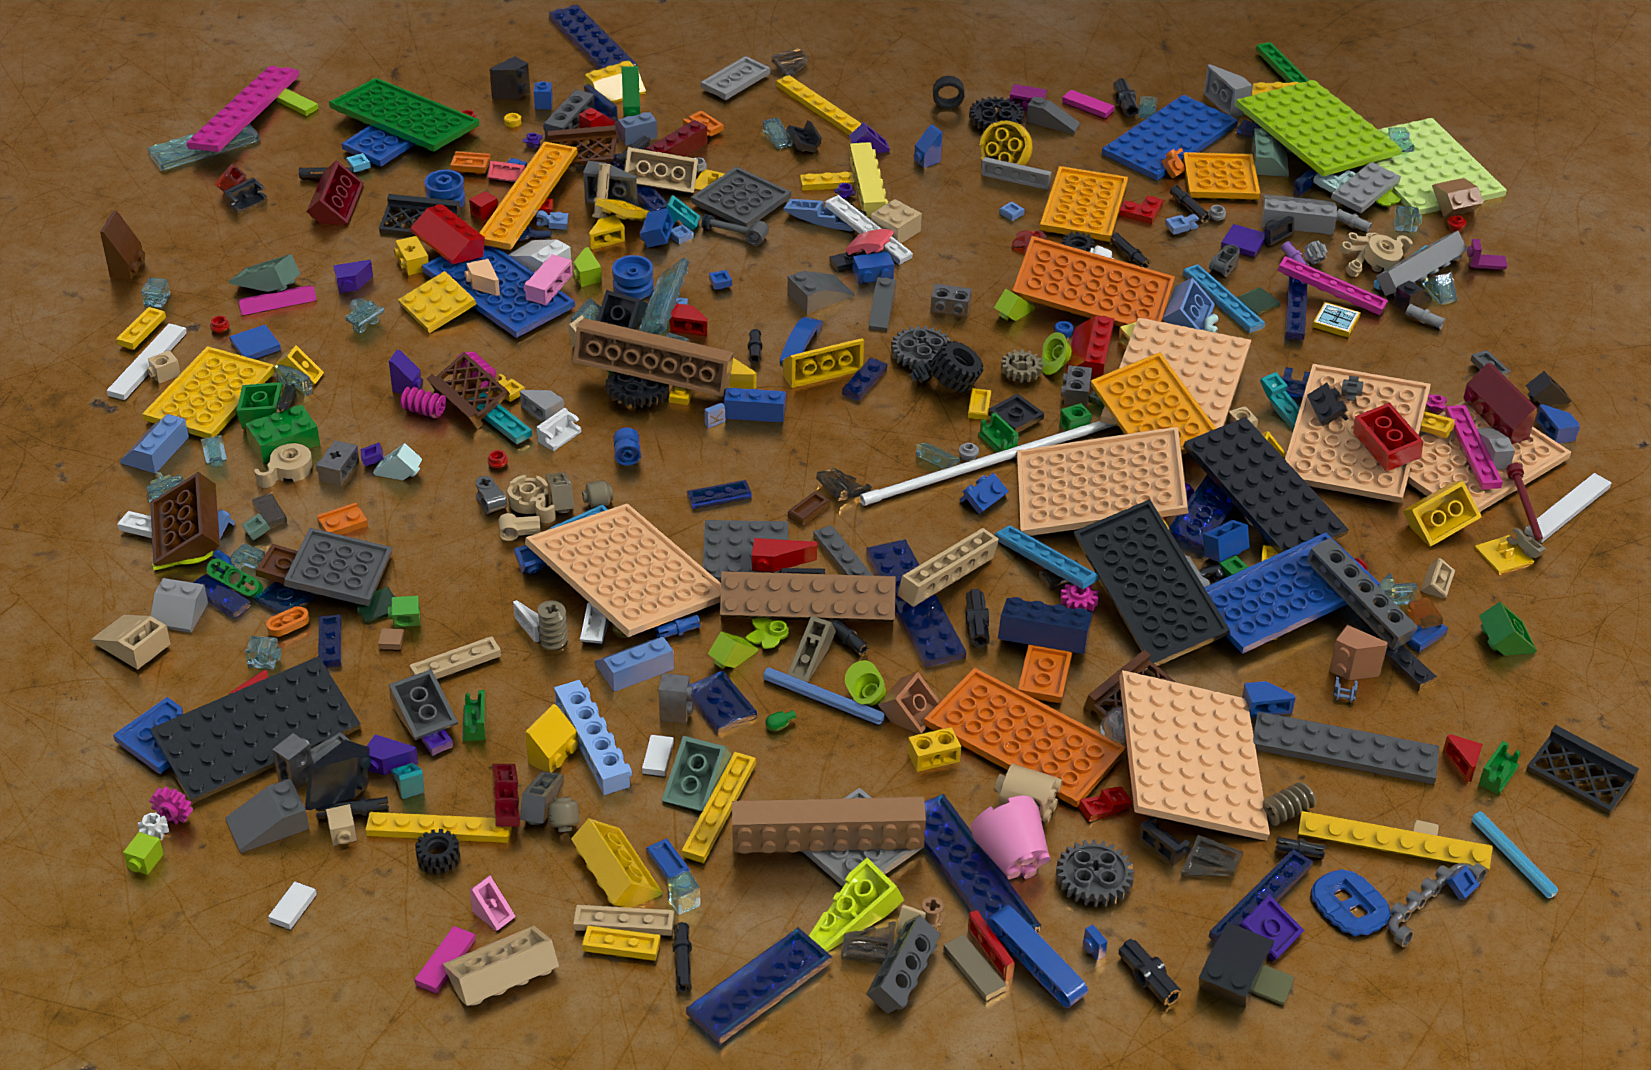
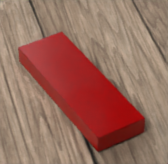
M978 910L970 912L968 930L1005 981L1012 979L1015 962Z

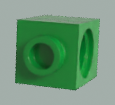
M1082 403L1061 409L1059 425L1064 431L1090 424L1092 420L1091 412Z

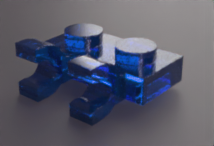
M1286 367L1284 375L1281 377L1288 385L1286 392L1292 399L1302 401L1310 372L1305 371L1302 381L1294 380L1291 377L1293 368Z

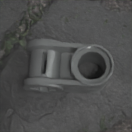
M1235 245L1224 246L1210 261L1209 270L1218 271L1227 277L1238 266L1240 249Z
M489 476L477 478L475 482L478 489L476 499L481 504L484 512L490 514L507 508L506 496L494 480Z

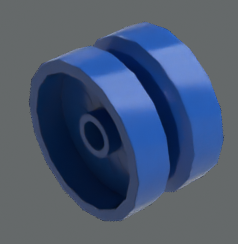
M438 170L430 173L424 179L426 198L459 201L460 208L465 204L464 181L460 173L453 170Z
M629 255L623 256L613 263L614 292L640 300L648 297L653 292V265L650 260L642 256Z

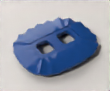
M1341 869L1329 872L1317 879L1310 890L1312 901L1316 903L1318 910L1322 911L1324 917L1330 919L1332 924L1338 926L1342 932H1349L1354 936L1360 934L1369 935L1373 931H1378L1381 927L1387 926L1391 918V910L1387 901L1372 884L1353 871ZM1345 890L1351 898L1340 901L1334 893ZM1356 906H1361L1367 914L1357 918L1350 910Z

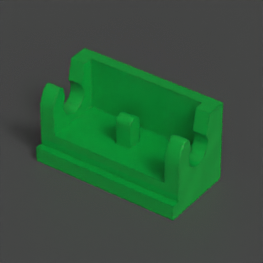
M996 412L991 414L990 422L987 425L986 420L982 419L978 436L994 452L998 453L1018 446L1019 434Z
M478 690V699L476 700L470 699L469 692L465 694L462 741L486 740L487 706L485 690Z
M1505 741L1501 742L1484 766L1478 784L1499 795L1519 768V750H1516L1514 755L1508 754L1509 743Z

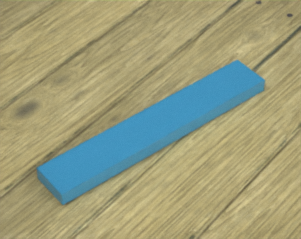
M1197 264L1183 269V275L1187 279L1193 277L1209 298L1248 333L1265 327V322L1200 265Z
M1011 525L995 533V536L999 539L998 542L1081 589L1098 581L1097 573Z

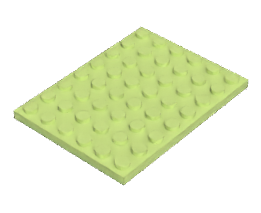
M1433 118L1378 129L1390 140L1396 142L1402 148L1401 155L1373 163L1401 176L1400 182L1393 187L1392 193L1402 198L1401 202L1414 216L1441 211L1432 185L1455 179L1465 178L1478 186L1483 201L1506 196L1507 190Z

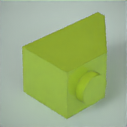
M586 247L574 261V270H572L573 279L581 287L602 282L601 266L589 247Z
M1007 289L1004 290L994 306L995 309L1000 311L998 315L1007 321L1009 318L1017 321L1036 308Z
M721 631L709 650L708 655L714 658L713 662L721 668H725V666L735 668L757 653L758 648L744 638Z

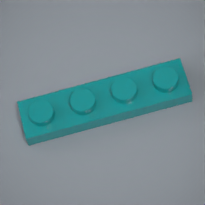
M481 393L479 399L487 398V394ZM478 404L477 411L480 412L486 404ZM500 404L484 417L486 421L516 444L533 436L531 428Z

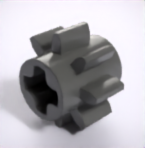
M1349 376V380L1343 379L1341 394H1346V399L1356 400V396H1362L1364 382L1359 381L1357 376Z

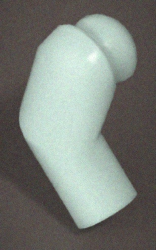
M1212 314L1205 319V331L1217 333L1216 330L1218 328L1213 326V324L1218 322L1216 314Z

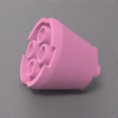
M1015 796L1008 798L1007 804L1001 805L996 809L989 807L983 811L971 824L972 836L975 842L1008 879L1020 876L1028 879L1037 873L1036 869L1049 862L1051 857L1048 853L1037 804L1030 796Z

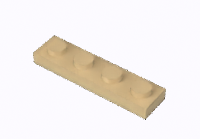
M491 636L411 664L410 672L412 675H416L432 669L436 679L498 658L501 656V649Z
M577 905L573 925L574 930L586 931L587 926L672 936L674 910Z

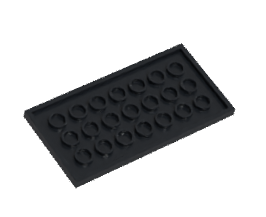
M1247 417L1185 441L1183 445L1185 450L1278 554L1325 532L1333 540L1347 535L1349 529Z
M1150 499L1074 531L1075 539L1093 570L1098 574L1100 582L1141 652L1143 650L1147 651L1151 655L1149 660L1156 666L1230 635L1228 625Z
M317 656L150 728V733L188 800L193 804L276 767L272 749L293 733L301 739H306L312 749L340 732L347 735L361 729V723L322 660Z

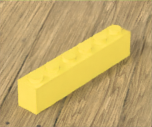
M851 143L850 162L861 209L866 211V217H871V213L888 204V200L885 199L883 179L881 178L880 169H878V159H876L875 149H872L871 143Z

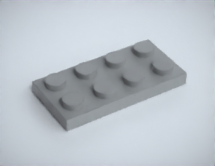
M745 56L702 81L701 88L727 100L769 75L770 67Z
M1370 162L1332 193L1331 199L1362 213L1398 184L1401 176Z

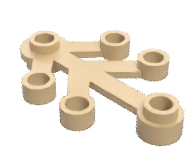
M1349 233L1346 241L1342 243L1340 250L1345 254L1361 252L1356 260L1349 262L1346 267V272L1353 277L1359 276L1362 271V263L1365 260L1364 248L1371 237L1379 234L1367 233L1366 236H1358L1356 233ZM1356 243H1365V245H1354V244H1356ZM1377 265L1376 267L1371 266L1375 272H1381L1383 267Z

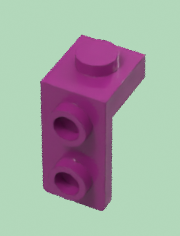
M1472 239L1471 246L1467 248L1470 267L1477 269L1491 268L1495 270L1507 269L1505 256L1481 254L1480 239Z

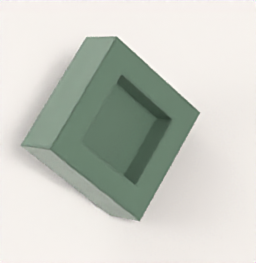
M259 513L242 524V527L252 540L262 536L271 529Z

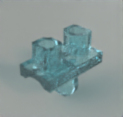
M360 299L357 302V309L345 316L346 321L352 324L353 330L362 333L366 330L365 324H376L379 322V315L384 313V307L375 305L371 300L367 302L364 299Z
M157 472L155 474L156 480L150 481L151 485L146 486L148 502L183 482L184 478L182 475L179 474L171 477L169 474L163 477L161 472Z

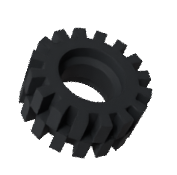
M1071 232L1070 235L1066 234L1063 237L1062 244L1089 252L1091 248H1094L1095 241L1093 237L1090 238L1089 234L1085 236L1083 232L1082 234Z
M433 829L431 834L425 832L423 837L420 836L418 838V842L415 844L416 858L419 867H422L423 871L428 869V873L433 874L435 870L436 874H441L440 870H444L447 873L449 872V867L454 869L455 863H459V841L456 839L455 834L451 835V831L447 830L444 833L443 829H439V832L435 833V829ZM435 849H445V850H446L445 852H443V853H441V854H431V853H429V852H431L432 850H435Z

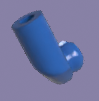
M216 550L213 553V559H221L233 565V560L220 550ZM216 567V571L222 573L223 575L225 574L226 571H224L220 567Z

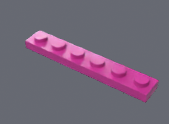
M1287 256L1284 257L1277 270L1286 276H1291L1302 283L1312 285L1321 291L1328 292L1337 298H1342L1355 306H1360L1378 315H1381L1388 301Z
M1466 405L1446 406L1445 414L1447 418L1455 419L1454 433L1481 489L1501 488L1503 481Z

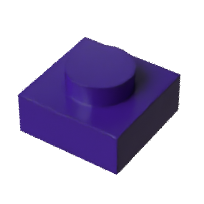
M380 442L360 449L361 460L364 466L376 464L384 459L383 448Z
M445 730L422 737L423 744L432 756L453 747L452 739Z

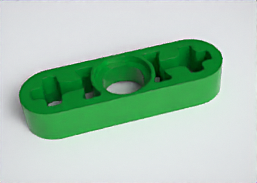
M213 559L208 563L207 573L219 582L252 599L262 594L263 585L256 578L221 559ZM220 567L226 572L223 575L222 573L215 571V568ZM235 573H239V581L235 584H231V576ZM245 582L255 586L254 591L245 587Z

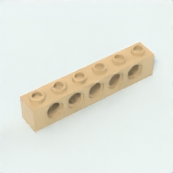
M984 528L978 530L902 575L897 595L914 607L993 559L999 539Z

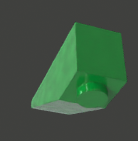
M622 66L623 118L640 114L638 66Z

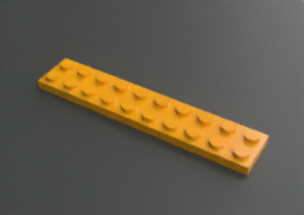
M550 142L542 144L480 231V234L485 237V246L508 250L513 248L577 155V147Z

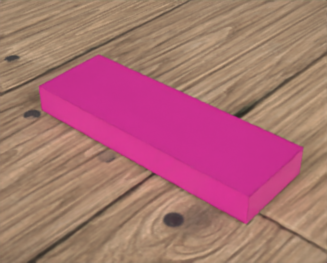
M1070 90L1062 97L1063 103L1106 118L1114 111L1113 105L1074 90Z
M453 926L414 979L415 985L437 994L449 978L443 964L465 955L476 940L475 934Z

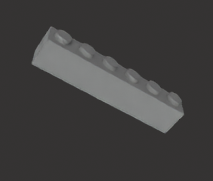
M1456 231L1428 245L1376 277L1385 296L1392 293L1395 296L1397 286L1408 280L1415 283L1416 280L1420 282L1426 279L1427 274L1432 275L1438 272V267L1444 268L1451 264L1450 260L1453 262L1462 257L1461 254L1467 251V248L1459 231Z

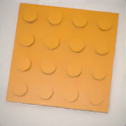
M1183 153L1187 188L1191 197L1196 199H1260V189L1253 154Z

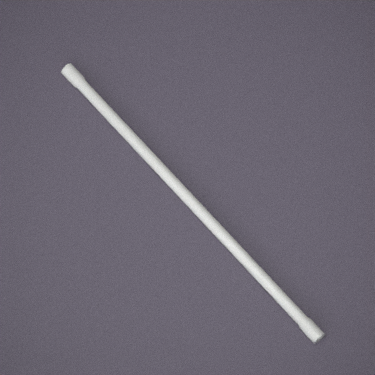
M1097 421L883 489L860 494V501L863 506L894 495L1017 457V450L1057 445L1117 425Z

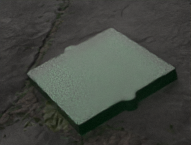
M1261 287L1236 297L1256 315L1275 308L1281 303L1271 293H1267Z
M389 587L375 591L369 606L354 604L357 607V613L361 614L367 624L388 617V606H392V597L397 596H394Z

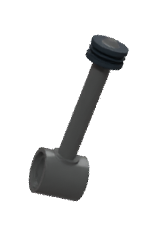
M704 214L701 222L702 228L710 230L712 227L743 233L748 243L754 246L760 245L769 233V228L763 221H755L751 226L745 227L714 220L712 215Z

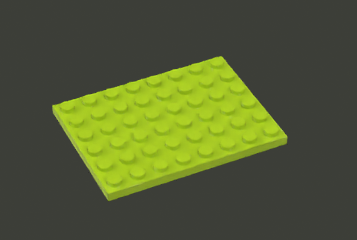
M1315 80L1237 99L1235 103L1237 108L1321 176H1327L1366 165L1370 162L1401 155L1402 148L1396 142L1390 140L1384 133L1376 129L1371 123L1363 119L1361 115L1354 112Z

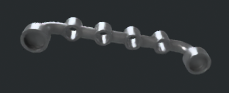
M1458 863L1450 868L1444 865L1440 866L1435 874L1437 878L1435 881L1427 877L1421 884L1422 892L1418 893L1415 890H1411L1406 897L1407 904L1405 906L1400 902L1393 906L1391 910V915L1393 916L1389 920L1388 927L1395 936L1394 942L1402 947H1406L1411 942L1414 931L1405 925L1399 927L1398 924L1401 921L1406 922L1414 910H1420L1425 905L1426 900L1431 896H1437L1445 884L1449 885L1446 879L1460 866L1467 865L1479 884L1485 879L1488 869L1479 863L1474 866L1468 863Z

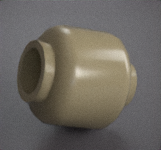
M604 480L587 483L585 490L582 491L583 502H588L589 507L592 509L600 505L608 506L610 501L613 500L611 484H607Z
M572 797L553 798V802L548 805L550 826L558 827V832L572 831V826L579 823L578 803L572 800Z

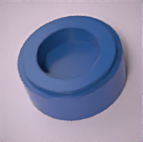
M1061 321L1055 324L1054 333L1060 332L1066 338H1069L1073 335L1074 327L1069 322Z

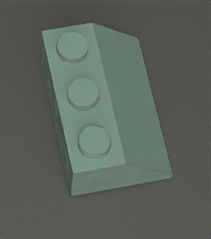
M1255 128L1252 154L1256 174L1288 177L1286 146L1265 129Z

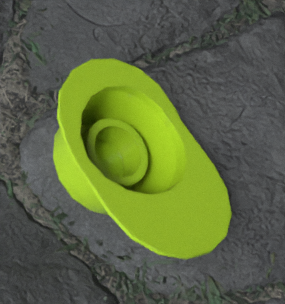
M1055 332L1049 335L1043 344L1042 372L1046 375L1056 373L1071 357V346L1067 343L1064 334Z
M864 660L858 661L848 668L845 674V684L853 699L861 705H878L885 697L886 687L884 679L872 662Z

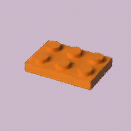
M1029 644L1018 691L1034 699L1062 703L1072 652Z

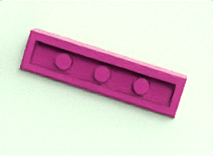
M307 285L238 299L237 303L241 314L247 315L315 301L316 294L314 287Z

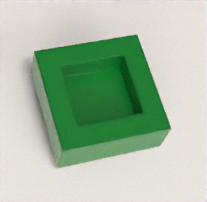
M1233 556L1219 564L1227 577L1249 568L1237 556Z

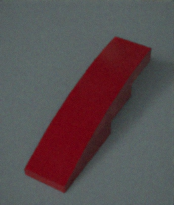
M492 763L495 826L520 827L516 765Z

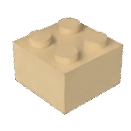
M896 199L871 213V221L881 229L893 230L894 234L892 237L901 244L921 231L922 213Z

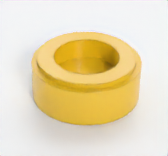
M509 113L504 116V124L507 127H518L521 125V116L517 113Z

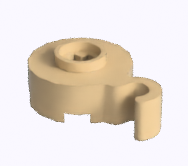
M1374 235L1364 248V258L1371 266L1383 267V271L1398 264L1403 253L1406 254L1413 242L1408 237L1402 235L1398 236L1396 240L1385 235Z
M296 443L279 446L270 455L267 472H260L259 469L254 470L256 483L259 487L269 488L277 480L283 481V478L293 479V482L306 478L310 475V470L313 467L310 450L306 446Z
M522 475L510 481L507 494L508 504L511 509L522 514L536 513L542 523H550L555 520V506L550 505L546 507L549 503V491L545 479L536 476V479L527 478L526 475Z

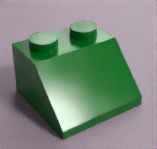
M282 382L242 385L236 410L242 429H246L245 423L277 412V403L283 386Z
M1499 601L1479 615L1482 622L1480 627L1489 637L1487 642L1494 651L1498 650L1504 656L1537 652L1523 620L1502 602Z

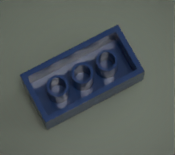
M1019 597L1007 598L1000 617L998 639L1084 654L1090 634L1093 612H1088L1083 608L1070 609L1059 604L1054 606L1047 605L1041 601H1024Z

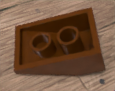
M113 210L100 231L110 278L132 280L135 273L138 272L139 266L145 260V252L142 250L141 242L118 211Z

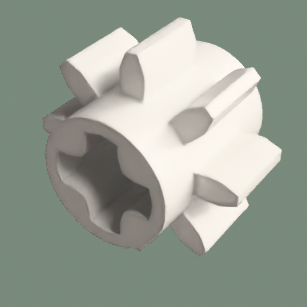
M157 812L144 815L142 822L137 823L139 832L160 838V840L163 839L164 833L169 832L166 816L160 817Z

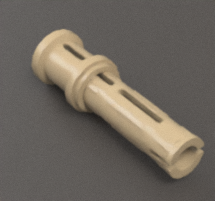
M599 163L597 195L593 200L595 204L597 198H608L611 164ZM595 205L592 217L605 218L608 216L606 212L601 211L602 207Z

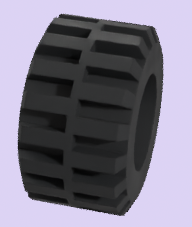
M957 341L945 342L930 363L934 377L942 385L956 392L969 391L984 370L983 363L977 353L970 347Z

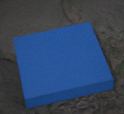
M266 325L229 336L232 345L244 357L256 359L281 350L280 343Z

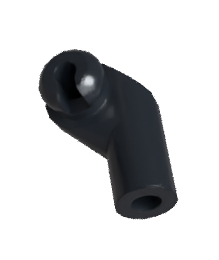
M1219 565L1204 567L1199 570L1204 578L1213 575L1214 579L1218 580L1224 576V572L1221 570L1222 567Z

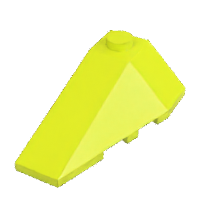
M868 857L847 875L843 888L833 897L834 902L828 911L822 914L809 935V938L824 954L883 919L904 901L898 887Z

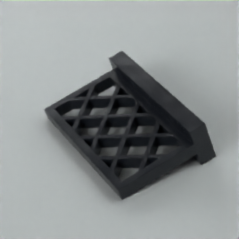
M389 194L387 197L388 204L379 227V232L416 236L410 231V228L404 229L403 227L408 224L413 225L414 221L427 208L438 204L446 206V208L460 218L459 201ZM390 212H397V214L392 216ZM407 214H416V215H414V216H412V217H409ZM403 216L406 218V220L400 223L397 221V219ZM391 222L395 224L392 227H385L387 224Z
M1555 725L1548 739L1527 765L1526 770L1611 814L1629 787H1632L1636 782L1639 768ZM1551 745L1559 749L1561 753L1550 755L1548 748ZM1574 757L1580 760L1582 764L1570 766L1568 758ZM1563 759L1566 766L1554 768L1552 760ZM1547 761L1550 769H1541L1535 765L1537 762ZM1595 768L1602 772V775L1591 777L1589 769ZM1584 770L1586 778L1575 779L1573 771ZM1568 772L1571 780L1563 781L1558 778L1557 773ZM1616 779L1624 785L1612 788L1610 780ZM1605 781L1608 789L1596 790L1594 782ZM1589 783L1591 791L1584 792L1580 790L1578 784ZM1610 794L1612 802L1608 805L1602 802L1599 796Z

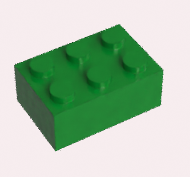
M302 404L289 408L287 411L283 410L245 423L248 442L263 465L270 462V455L279 446L296 443L310 449L320 445L318 426Z

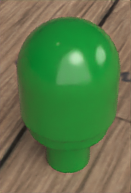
M794 710L787 713L783 711L775 712L766 718V728L771 732L782 730L789 725V721L796 719V714Z

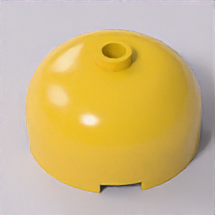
M1007 120L991 124L982 134L979 144L981 145L982 160L984 157L992 158L994 156L998 157V160L1023 166L1028 163L1033 147L1028 131L1022 125Z

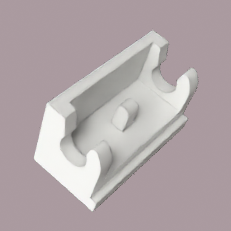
M563 408L537 426L538 443L552 451L557 450L581 433V427L574 423L579 421V418L566 408Z

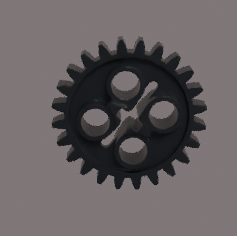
M994 96V99L988 97L987 100L981 98V101L976 100V103H972V106H970V122H973V125H978V129L983 127V131L991 124L997 123L995 108L998 110V122L1007 120L1021 125L1024 120L1023 107H1020V104H1015V101L1010 102L1009 98L1003 100V97L997 99L996 96Z
M612 371V375H608V379H606V392H608V397H612V401L617 400L618 404L624 402L625 406L631 404L632 408L636 405H639L640 408H643V405L651 407V403L658 405V402H663V399H667L669 384Z

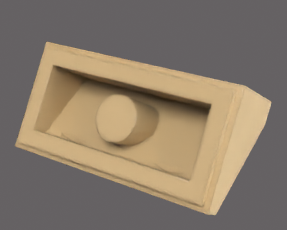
M1438 558L1429 565L1421 591L1440 598H1446L1455 570L1441 558Z

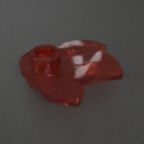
M1021 231L1016 234L1018 238L1013 240L1011 247L1025 248L1026 254L1031 237L1035 236L1046 240V234L1042 231Z

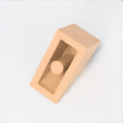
M489 259L467 263L465 278L467 282L471 283L473 289L495 296L500 295L499 280Z

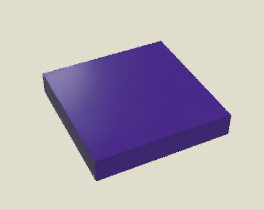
M1233 224L1222 240L1221 248H1224L1226 245H1235L1240 249L1239 253L1255 257L1265 242V233Z
M1270 895L1238 925L1274 940L1273 947L1268 956L1272 962L1304 931Z

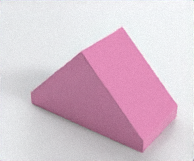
M491 876L486 877L470 889L472 912L495 931L516 917Z

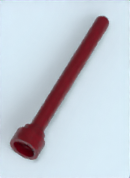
M1512 463L1506 468L1508 478L1515 482L1535 540L1541 541L1543 535L1522 480L1524 475L1523 467L1520 463Z

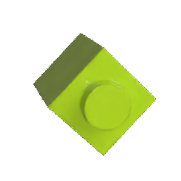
M138 832L123 852L127 868L133 872H141L147 875L164 855L160 838Z

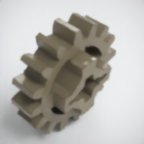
M1023 349L1020 352L1013 350V354L1007 352V356H1003L1001 360L1002 374H1006V378L1012 377V381L1019 379L1020 382H1023V380L1030 382V378L1036 380L1037 376H1041L1043 369L1042 358H1037L1038 354L1032 355L1031 351L1025 353Z

